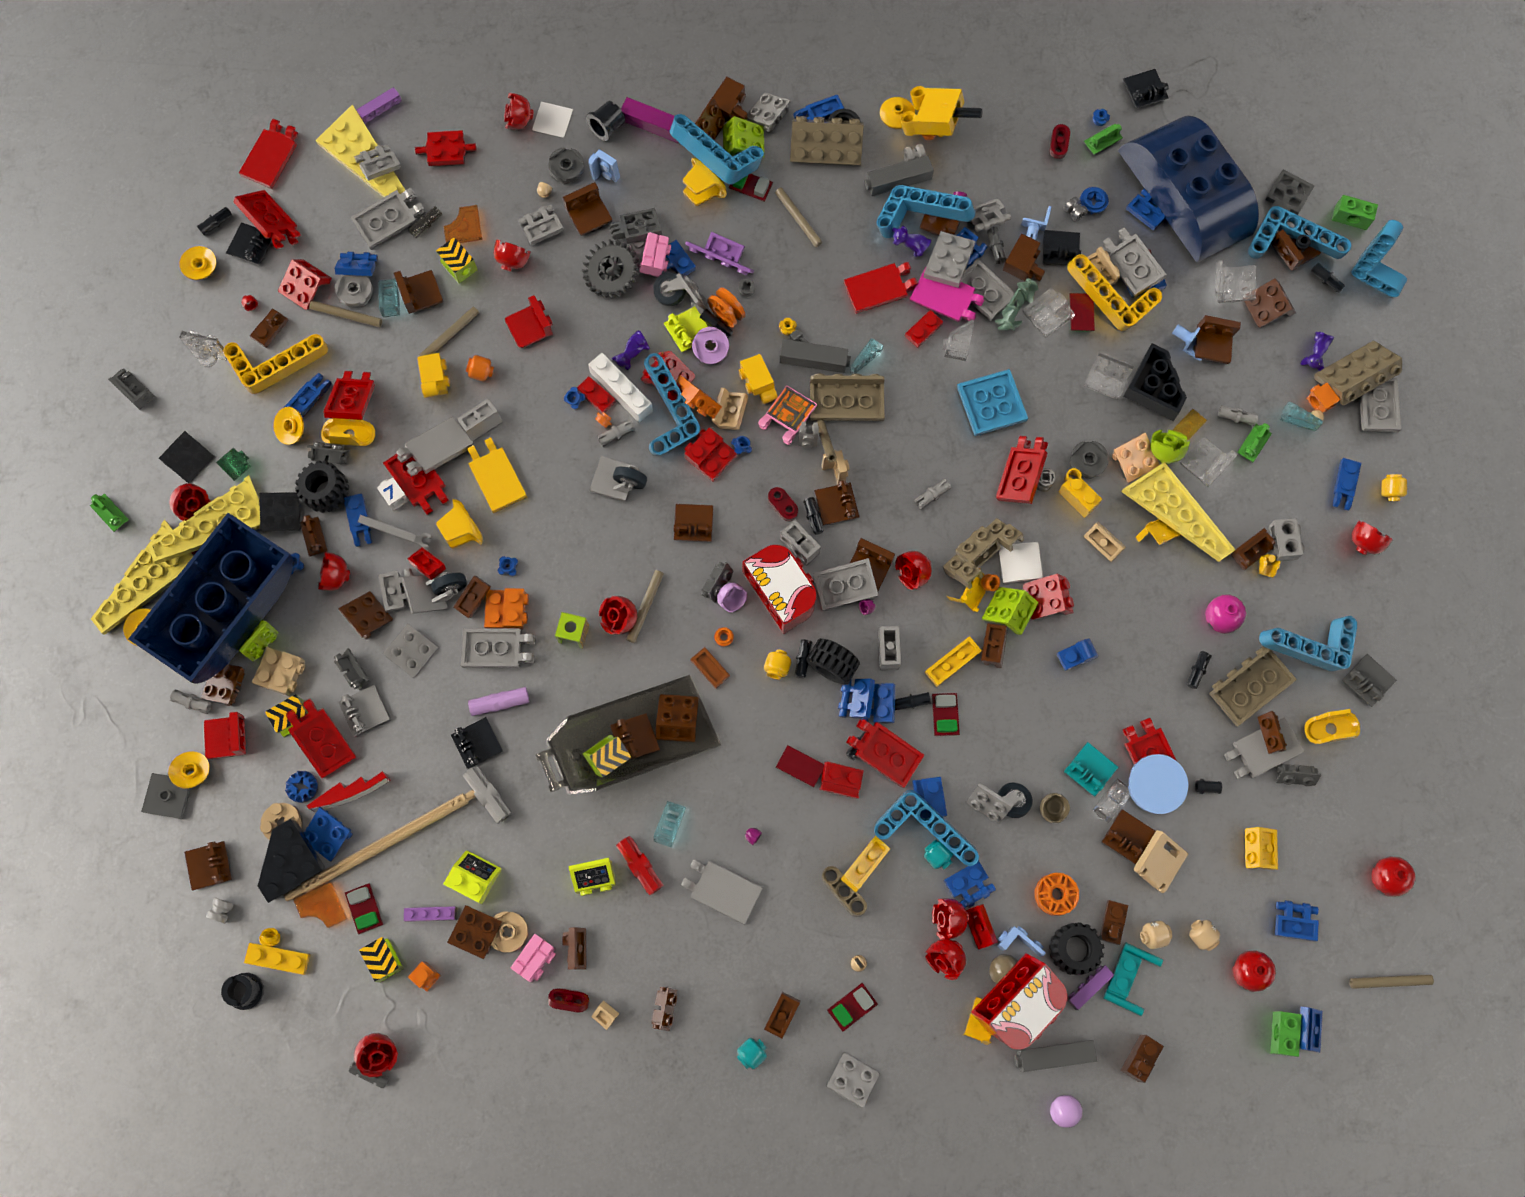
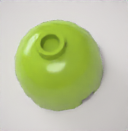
M1158 430L1152 435L1150 447L1152 454L1161 463L1170 464L1178 462L1185 457L1189 449L1190 440L1187 441L1186 435L1174 430H1168V433H1162V430Z

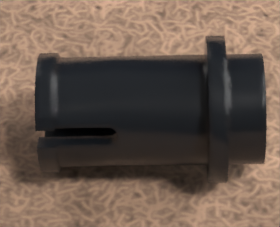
M1300 235L1296 239L1295 246L1303 253L1310 246L1311 239L1307 235Z
M1200 779L1195 783V790L1200 794H1221L1222 782Z

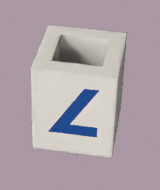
M393 477L382 481L380 486L377 487L393 511L409 501Z

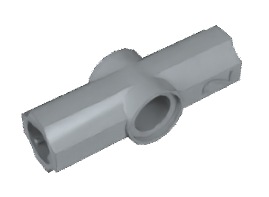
M478 766L469 769L463 775L474 790L476 798L484 808H487L498 824L512 814L500 798L499 792L486 779Z

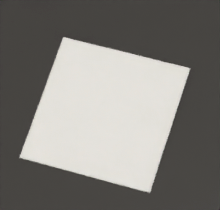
M541 102L532 130L564 138L573 109Z

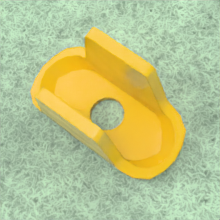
M692 158L693 168L683 178V183L686 185L683 193L696 206L713 197L725 198L727 190L724 182L699 159Z
M332 418L324 423L321 437L325 443L367 446L375 438V429L370 422L364 420ZM347 430H353L354 436L352 434H345L344 432Z
M452 499L453 508L436 522L446 542L452 549L470 541H475L482 545V533L470 517L468 511L461 501Z
M1351 709L1332 711L1307 720L1305 723V734L1308 740L1315 744L1354 739L1360 734V723L1356 715L1351 713ZM1332 723L1335 725V734L1327 733V724Z

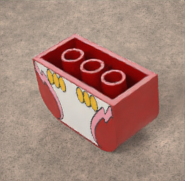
M770 545L742 561V572L782 633L785 634L810 618L815 607L816 590L812 584L814 581L811 575L804 572L802 569L803 564L798 557L795 558L791 551L784 546Z
M1026 953L971 1011V1014L991 1035L1010 1048L1021 1050L1029 1047L1035 1040L1039 1039L1044 1030L1055 1022L1057 1016L1066 1006L1067 990L1044 962Z

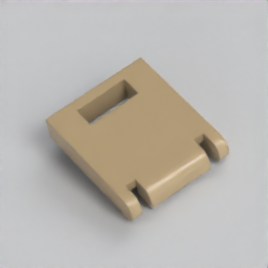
M1157 830L1136 863L1134 871L1160 893H1165L1188 853L1164 832ZM1168 844L1173 850L1168 852L1164 845Z

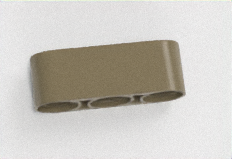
M834 866L825 868L821 876L823 883L852 916L860 917L867 910V903L863 897L841 880L843 874L839 869ZM826 872H835L836 880L828 881L825 876ZM842 886L847 887L850 892L849 896H841L839 888ZM854 902L862 904L863 909L861 912L853 911L852 904Z

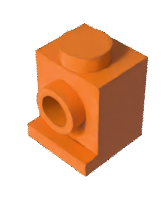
M424 961L408 976L412 982L425 991H428L441 977L433 967Z

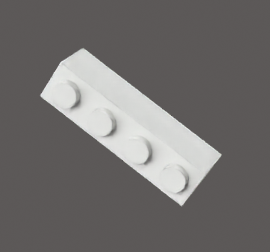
M603 353L588 364L590 373L638 423L642 422L653 412L652 403Z

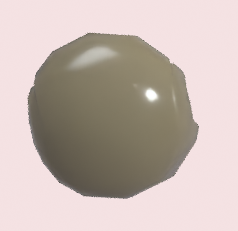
M1058 793L1047 794L1041 800L1039 806L1041 815L1050 823H1061L1070 811L1069 801L1062 794Z
M1001 954L994 958L989 968L991 979L997 984L1018 960L1012 955Z

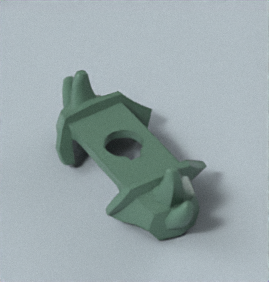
M1027 278L1026 282L1017 283V291L1010 303L1002 311L1003 319L995 320L998 325H1001L998 327V330L1015 331V328L1022 324V321H1015V317L1025 301H1028L1031 305L1034 304L1035 291L1039 290L1038 284L1035 281Z

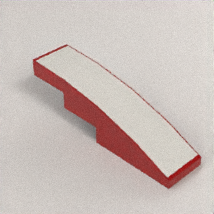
M382 771L369 781L360 777L347 787L339 782L309 803L307 808L313 812L317 811L319 807L322 809L333 808L361 798L391 780Z

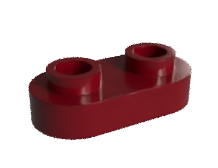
M1058 124L1052 131L1049 152L1053 158L1061 159L1067 154L1070 140V129L1068 126Z
M780 487L772 488L768 493L770 505L783 520H795L798 516V506L784 489ZM775 494H780L781 497H780V498H775L774 495H775ZM791 508L793 511L787 512L786 509Z
M557 988L549 992L548 1004L554 1009L580 1013L588 1009L589 997L583 992Z

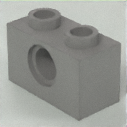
M899 626L879 627L880 670L899 669L901 666Z

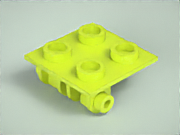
M695 306L679 315L670 314L668 316L669 320L663 323L681 352L690 349L696 334L701 329L708 327L706 322L699 318L700 313Z

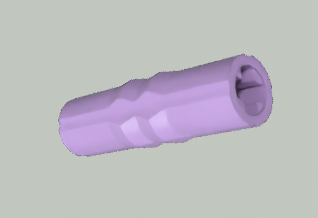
M526 687L468 700L471 716L530 703Z

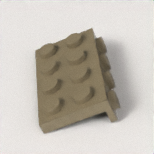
M796 116V119H792L790 162L861 165L864 124L860 122V119L842 121V118H832V121L824 120V117H814V120H809L806 116Z
M1373 340L1315 373L1314 376L1315 380L1320 384L1328 383L1334 392L1340 396V404L1346 405L1399 375L1402 372V358Z
M821 373L810 376V400L817 404L810 415V421H884L885 377L879 374H871L869 376H862L861 374H852L851 376L833 374L830 376Z
M1264 646L1255 652L1257 654L1255 658L1248 657L1241 663L1243 666L1241 669L1237 670L1234 668L1226 675L1228 679L1224 682L1220 679L1212 685L1214 690L1209 693L1236 727L1297 680L1276 654Z

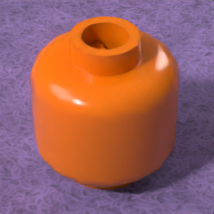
M474 355L473 358H469L465 372H468L469 378L484 382L487 380V377H492L494 367L491 366L489 358Z

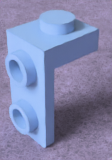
M1013 926L1008 932L1004 930L997 938L999 943L996 946L1002 951H1005L1017 937L1038 956L1043 957L1046 954L1042 950L1044 948L1043 945L1036 940L1032 941L1027 937L1028 933L1020 926L1017 928Z

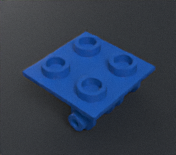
M319 807L304 831L314 850L330 862H332L346 839L349 840L353 835L350 828L345 827L341 821H338L336 817L334 818L327 810L325 811L321 807Z

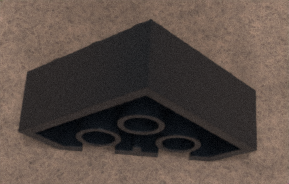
M1151 343L1123 397L1174 421L1187 397L1179 383L1180 379L1170 360L1169 351Z
M294 816L272 829L257 885L268 903L325 868Z

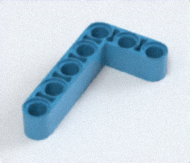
M682 114L674 116L670 128L671 136L725 183L734 184L759 168L764 156V152L760 147L751 146L733 157L687 116Z
M898 185L892 189L876 223L881 235L884 238H891L894 235L892 229L899 228L907 211L964 222L971 221L976 213L972 201L968 197Z
M1274 206L1268 211L1248 248V254L1254 259L1261 258L1268 249L1276 232L1284 230L1286 234L1295 240L1300 235H1306L1304 230L1310 231L1311 235H1307L1311 239L1310 247L1335 259L1343 258L1350 251L1351 242L1347 238L1282 207ZM1271 214L1276 215L1278 220L1273 219ZM1287 222L1293 223L1295 227H1289ZM1262 230L1269 231L1270 235H1265ZM1321 238H1325L1328 243H1323ZM1254 246H1260L1262 251H1257ZM1337 246H1342L1344 251L1338 250Z
M1389 220L1361 254L1351 271L1355 278L1391 297H1398L1407 282V278L1403 274L1380 262L1393 247L1404 228L1396 220Z
M653 353L645 359V369L678 425L650 442V452L653 455L659 456L696 436L700 431V425L689 405L685 403L686 400L681 395V391L664 360L659 354ZM650 358H655L658 361L657 367L649 365ZM662 374L667 377L666 384L659 382V375ZM669 391L676 393V400L671 401L668 398ZM679 407L684 408L686 412L684 417L678 416L677 409ZM687 424L694 426L695 431L693 434L687 432ZM671 433H676L679 436L677 443L670 440ZM655 442L662 444L663 449L661 452L655 451Z
M1352 616L1334 619L1330 625L1327 645L1281 628L1262 631L1259 641L1265 648L1334 672L1347 669L1351 665L1357 621Z
M914 790L904 792L875 823V835L880 839H887L912 814L965 865L973 866L979 860L978 851L975 846ZM912 795L917 800L913 805H909L905 802L906 797ZM924 809L931 812L930 817L926 819L920 816V812ZM894 810H900L903 816L900 819H895L891 814ZM943 823L946 826L945 830L937 832L934 829L936 824ZM885 824L889 827V830L886 833H881L878 831V827ZM952 837L960 839V843L957 846H952L949 843ZM973 851L975 853L974 858L970 860L964 858L965 852Z

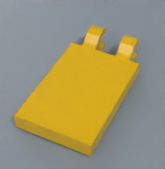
M490 437L484 440L490 452L489 454L480 457L474 445L467 449L473 460L468 464L492 512L495 513L527 498V495L503 448L497 449Z

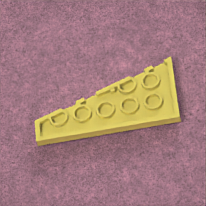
M353 105L316 139V143L381 196L386 197L396 190L399 194L405 191L394 171L368 181L360 169L359 163H356L354 156L359 155L360 152L365 150L366 152L373 150L378 145Z
M1165 462L1121 491L1218 562L1235 551V548Z
M248 475L244 478V481L239 485L231 487L229 492L223 496H218L199 509L187 521L184 520L179 523L177 528L171 532H166L150 543L148 547L155 565L199 550L227 513H230L254 530L260 529L259 499L250 476Z
M165 519L161 523V528L150 538L149 544L166 532L173 530ZM147 545L126 570L125 576L120 583L115 585L114 591L109 598L103 601L92 616L91 620L99 631L104 635L127 619L132 612L140 609L167 589L192 559L193 554L188 553L155 565Z

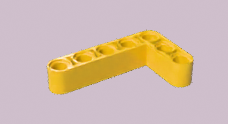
M1077 255L1068 263V272L1120 331H1125L1132 327L1162 300L1161 291L1157 288H1151L1128 306L1085 255ZM1076 262L1080 264L1081 268L1076 266ZM1087 276H1090L1093 282H1090ZM1099 290L1104 292V296L1100 294ZM1111 304L1116 306V310L1112 308ZM1136 306L1140 308L1141 313L1137 311ZM1123 317L1127 319L1128 324L1124 322Z
M313 334L254 368L237 343H228L225 345L223 352L245 388L250 393L257 394L323 357L328 352V346L320 335Z

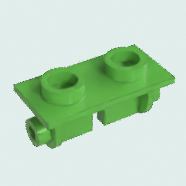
M1113 124L1084 142L1095 155L1123 139L1120 134L1122 127L1120 124Z
M1266 423L1260 426L1255 424L1237 453L1254 462L1272 434L1269 432L1270 426Z
M105 493L102 496L95 494L91 497L92 504L90 507L113 532L129 520Z

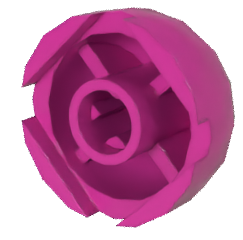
M1230 594L1220 595L1208 604L1205 612L1206 620L1215 631L1223 634L1232 633L1244 623L1246 608L1237 597Z

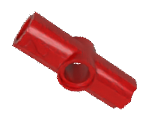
M631 836L624 838L616 845L627 861V866L636 879H639L649 896L664 886L652 869L653 866L645 854L641 853Z

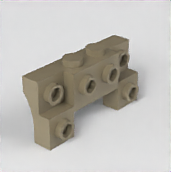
M996 518L986 528L981 526L965 542L959 544L955 550L956 555L943 566L944 572L949 577L961 582L968 589H971V581L976 577L980 579L983 577L982 570L979 568L1001 549L1000 544L1011 552L1013 550L1012 544L1017 540L1020 542L1024 541L1023 533L1011 524L1006 525Z

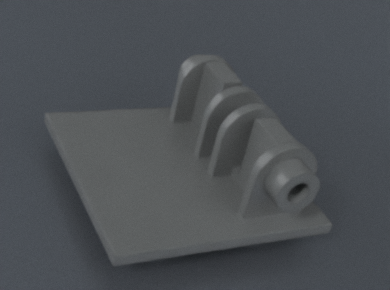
M1368 654L1342 679L1371 707L1377 701H1380L1386 691L1397 681Z

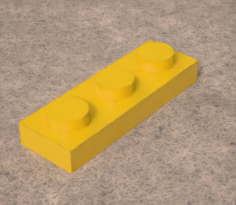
M969 636L924 673L938 687L980 654L982 650Z
M875 836L841 877V880L853 891L857 892L889 852L890 848Z
M249 943L244 963L305 975L310 954Z

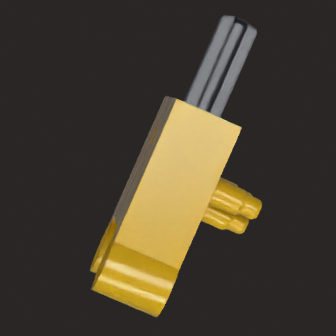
M917 86L910 91L914 109L919 112L917 115L911 111L905 112L901 115L900 120L906 136H913L915 134L938 135L942 138L943 136L953 135L959 118H982L983 110L981 108H963L965 102L962 89Z

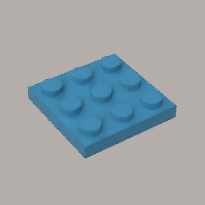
M1010 369L957 384V389L974 436L1028 420Z

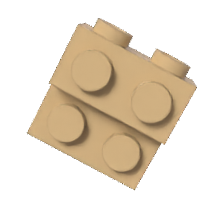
M267 647L252 683L290 697L291 693L296 690V681L299 675L305 669V661L301 657Z

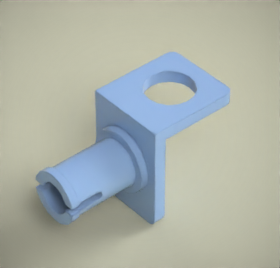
M1052 206L1048 207L1044 222L1023 218L1021 226L1028 227L1026 236L1036 240L1038 231L1046 229Z
M1178 324L1172 334L1185 341L1186 346L1183 351L1196 358L1193 346L1196 345V335L1201 328L1198 327L1195 332H1190Z

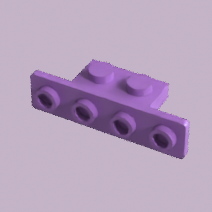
M711 232L705 248L688 241L685 243V245L689 246L688 250L697 254L701 251L705 253L706 258L713 261L719 259L722 261L721 264L728 268L735 266L738 268L737 272L744 275L748 273L753 274L754 272L753 269L739 264L745 246L719 234Z

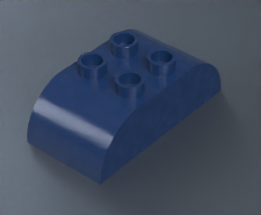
M1194 116L1181 117L1125 143L1119 148L1118 152L1147 193L1151 195V199L1156 206L1161 209L1166 220L1196 262L1255 233L1259 220V209L1255 192L1217 136L1201 119Z
M227 513L128 640L191 683L198 684L211 679L233 659L283 593L293 568L291 554L230 513Z

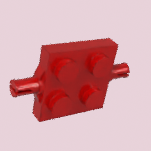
M463 130L427 132L426 146L415 147L416 155L427 154L428 166L464 164L466 151H477L476 143L465 144Z

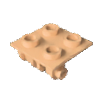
M1146 433L1115 448L1112 454V458L1115 461H1119L1128 483L1159 466L1157 458L1152 454L1151 444Z

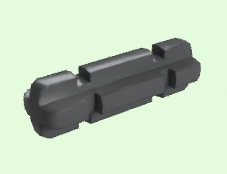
M355 1061L350 1065L349 1073L355 1076L358 1074L359 1078L372 1084L375 1082L376 1086L384 1088L387 1085L389 1077L385 1075L368 1077L360 1072Z

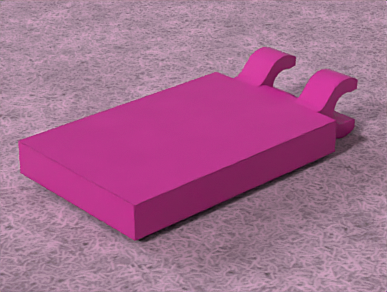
M924 269L918 285H916L910 297V301L954 321L960 322L961 318L973 323L976 313L968 310L971 302L982 306L984 297L974 294L975 288L963 282H960L957 288L923 278Z

